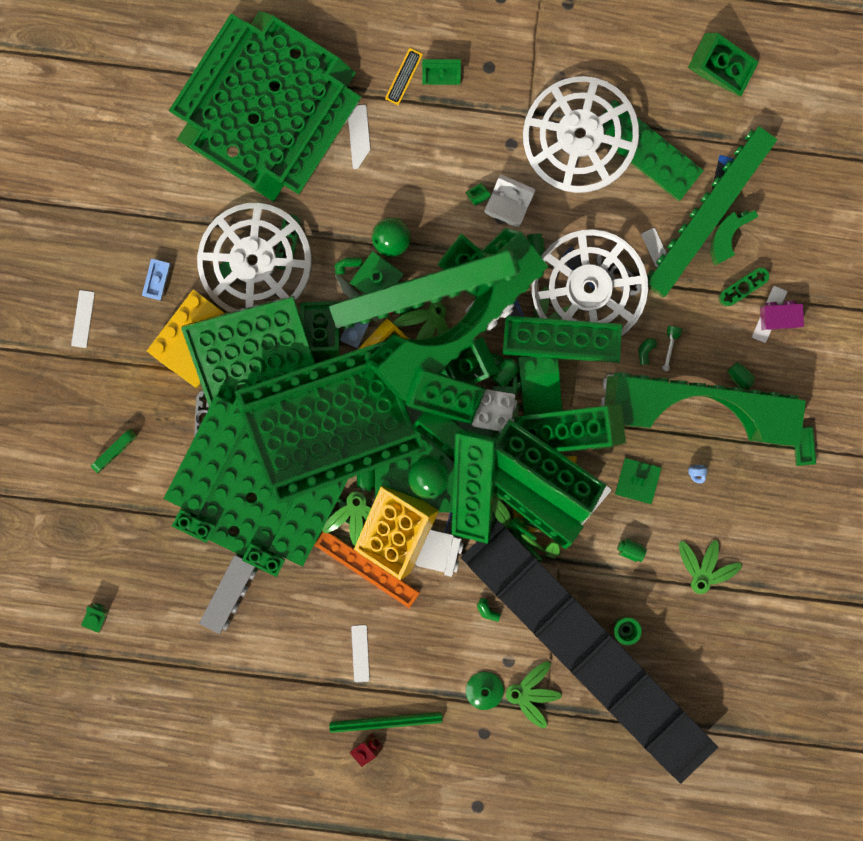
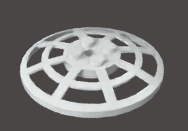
M586 76L564 79L544 90L529 109L523 130L525 152L536 173L553 187L574 193L596 191L617 180L632 162L639 139L636 113L627 97L617 87L607 81ZM573 82H590L587 93H573L564 97L558 87ZM598 84L613 91L624 104L613 109L606 100L595 95ZM552 92L557 101L547 110L543 120L532 118L539 103L546 95ZM584 98L583 109L572 111L567 103L569 100ZM593 101L601 104L608 112L597 117L590 111ZM560 106L565 116L559 123L548 121L552 113ZM626 111L630 114L633 126L632 142L621 139V125L618 115ZM611 119L614 121L615 137L604 135L602 124ZM529 126L540 128V142L543 152L533 157L529 145ZM546 129L557 131L558 142L549 148L546 142ZM577 129H584L586 135L583 138H577L575 136ZM601 143L612 145L609 153L600 160L596 150L600 147ZM618 147L629 150L623 164L615 173L609 176L604 165L613 158ZM563 149L570 155L568 165L559 162L552 154ZM589 156L594 164L585 168H575L578 157ZM548 158L553 165L566 172L563 183L549 177L538 164ZM597 170L602 178V181L587 186L571 185L573 174H587Z
M262 203L241 204L224 211L206 229L197 255L198 272L203 287L210 298L227 312L237 311V309L228 306L218 298L225 289L232 295L246 300V308L254 306V300L266 299L275 293L280 299L289 296L282 287L289 279L292 267L304 268L301 281L291 295H294L295 300H297L304 291L311 273L312 254L310 244L301 226L281 209ZM254 208L252 220L240 221L232 226H229L224 220L226 216L236 211ZM264 209L274 212L286 219L290 224L280 231L271 223L260 220L261 211ZM218 224L224 233L218 239L214 253H204L206 240L212 229ZM251 225L250 237L240 240L234 231ZM259 226L271 230L276 235L268 241L259 238ZM294 230L298 233L303 244L305 260L293 259L292 249L286 236ZM229 237L234 246L230 254L220 253L221 246L225 239ZM280 241H282L285 247L287 259L276 258L273 247ZM250 255L257 256L258 261L255 265L248 263ZM203 260L213 261L214 272L220 282L213 291L209 287L204 275ZM219 261L229 262L232 272L225 279L221 274ZM276 266H286L281 280L277 283L271 274ZM237 278L246 282V294L233 289L230 284ZM265 281L272 288L264 293L254 294V283Z
M580 230L559 238L542 254L541 258L544 262L546 260L554 266L549 281V290L538 292V279L532 282V298L540 318L548 319L540 306L539 299L550 298L554 309L562 317L561 320L579 321L572 318L578 308L589 311L590 322L609 323L618 315H621L628 321L622 327V335L629 331L637 322L646 304L648 279L641 258L626 241L605 231ZM586 236L604 237L613 240L617 245L611 252L600 248L587 247ZM578 237L579 249L569 252L560 261L551 255L552 251L559 245ZM623 248L634 259L640 276L628 277L625 267L617 258ZM588 253L600 254L607 258L599 267L589 263ZM581 255L582 266H579L574 271L564 265L572 257ZM612 263L618 267L622 275L621 279L611 280L606 272ZM561 271L568 276L566 287L555 289V280L558 272ZM587 282H592L595 286L594 291L591 293L584 291V285ZM641 284L640 301L635 313L632 315L624 309L629 297L630 285ZM624 286L622 299L617 304L610 298L612 288ZM567 295L572 305L566 313L559 306L556 299L557 296ZM606 304L614 310L609 316L598 320L597 309Z

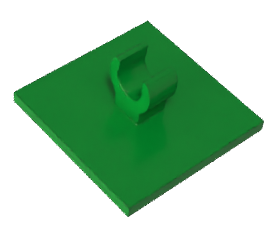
M624 458L615 495L652 505L661 467Z

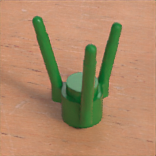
M519 517L513 518L509 524V529L514 532L513 536L518 538L538 561H541V557L521 536V534H525L533 540H537V537L528 531V525L535 528L538 527L526 518L523 520Z

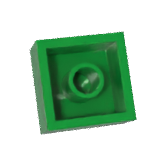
M372 251L350 284L365 294L400 283L404 274Z

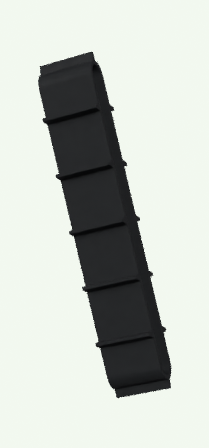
M499 521L491 527V540L488 544L477 541L460 557L534 636L557 657L571 674L593 694L608 712L680 784L719 748Z

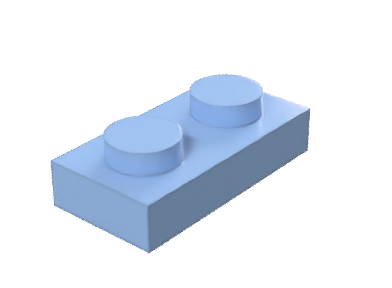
M151 258L142 296L162 301L171 267L170 263Z
M361 322L354 323V327L344 330L340 341L358 349L370 322L361 324Z

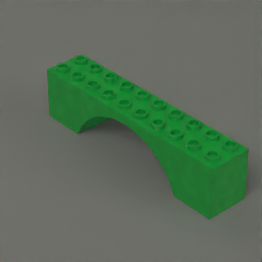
M505 228L478 253V258H482L514 248L521 270L516 274V278L508 281L502 278L497 280V284L486 287V284L479 285L477 295L469 311L459 323L445 333L432 338L418 340L406 339L393 334L365 361L393 394L406 401L419 368L437 373L444 371L447 364L451 360L456 359L465 346L472 344L475 337L489 327L488 324L500 317L503 310L507 306L512 305L522 292L527 291L535 279L543 276L548 265L521 231Z
M614 373V376H607L604 406L621 404L624 425L651 428L655 420L673 404L686 398L702 396L713 399L731 410L743 425L749 441L800 447L806 400H800L798 395H782L775 392L744 390V388H729L698 382L688 383V381L670 380L669 383L668 378L658 377L651 378L650 380L651 376L633 375V378H631L632 374Z

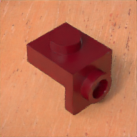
M371 733L349 753L363 767L377 757L383 749V745Z

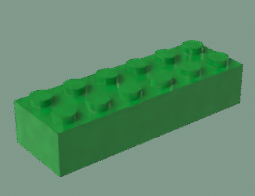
M621 404L514 417L516 424L558 452L627 444Z
M509 419L495 437V465L582 523L592 514L607 485Z

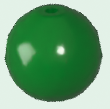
M386 217L377 222L373 228L372 242L380 254L396 257L405 252L409 247L411 232L403 220L396 217Z
M435 458L420 459L409 470L408 483L412 491L421 498L437 497L445 491L448 485V471L444 464Z

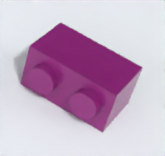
M785 301V305H777V302L765 303L766 306L760 307L761 330L804 327L803 304H796V301Z

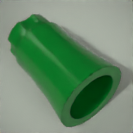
M621 616L614 621V634L620 643L632 645L640 639L642 630L640 624L635 619ZM624 626H628L627 629H625L624 631H622V629H623Z

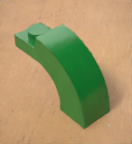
M746 210L738 214V217L734 212L719 223L710 243V254L714 266L735 255L731 243L733 234L739 227L759 217L756 210L752 212Z

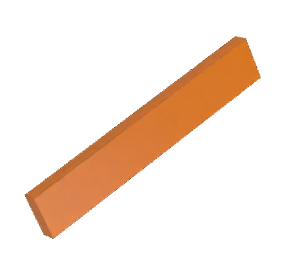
M322 532L314 544L409 609L420 594L418 590L379 567L331 532Z

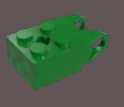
M480 337L469 346H465L460 351V355L456 359L451 360L441 373L475 384L500 371L483 337Z

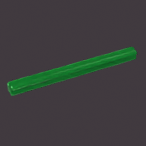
M442 712L333 721L329 723L330 733L437 724L443 722Z

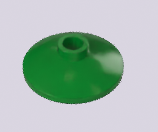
M491 672L476 673L467 682V699L477 709H492L503 698V684ZM483 689L489 691L487 695H482L481 692Z

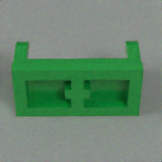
M422 59V85H460L461 59Z

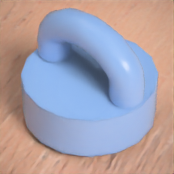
M691 465L688 468V473L694 482L703 483L708 474V467L706 465Z

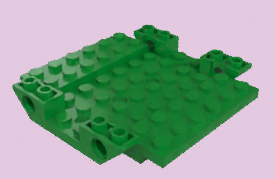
M258 11L250 24L231 13L169 109L170 113L187 123L176 140L237 177L242 183L272 202L276 200L284 186L300 196L362 99L361 96L347 88L356 72L339 57L273 15ZM294 49L301 51V56L297 59L290 56ZM272 82L280 83L278 91L270 90ZM253 114L259 116V122L256 124L249 123V117ZM231 147L238 148L237 156L230 157L228 150Z
M215 395L163 499L181 507L172 527L205 543L208 540L243 556L242 561L277 577L285 559L302 567L304 566L348 479L277 505L267 487L243 423L237 398L233 404ZM247 493H255L257 495L256 501H248L246 499ZM237 526L240 533L232 535L229 532V528Z

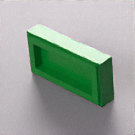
M813 426L802 428L800 447L794 446L796 466L816 464Z

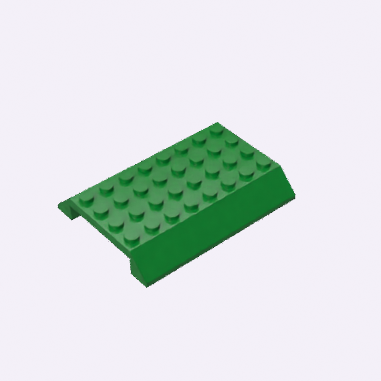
M384 341L235 391L243 423L267 487L277 505L426 451L420 433H415L412 428L413 426L403 400L393 394L365 362L384 344Z

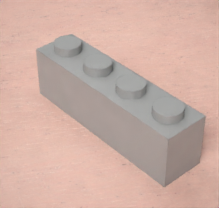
M238 554L234 555L199 624L218 634L222 630L226 631L231 623V620H229L231 613L235 614L238 610L240 596H245L249 589L246 586L249 579L253 580L258 571L255 569L256 567L242 561L243 556Z

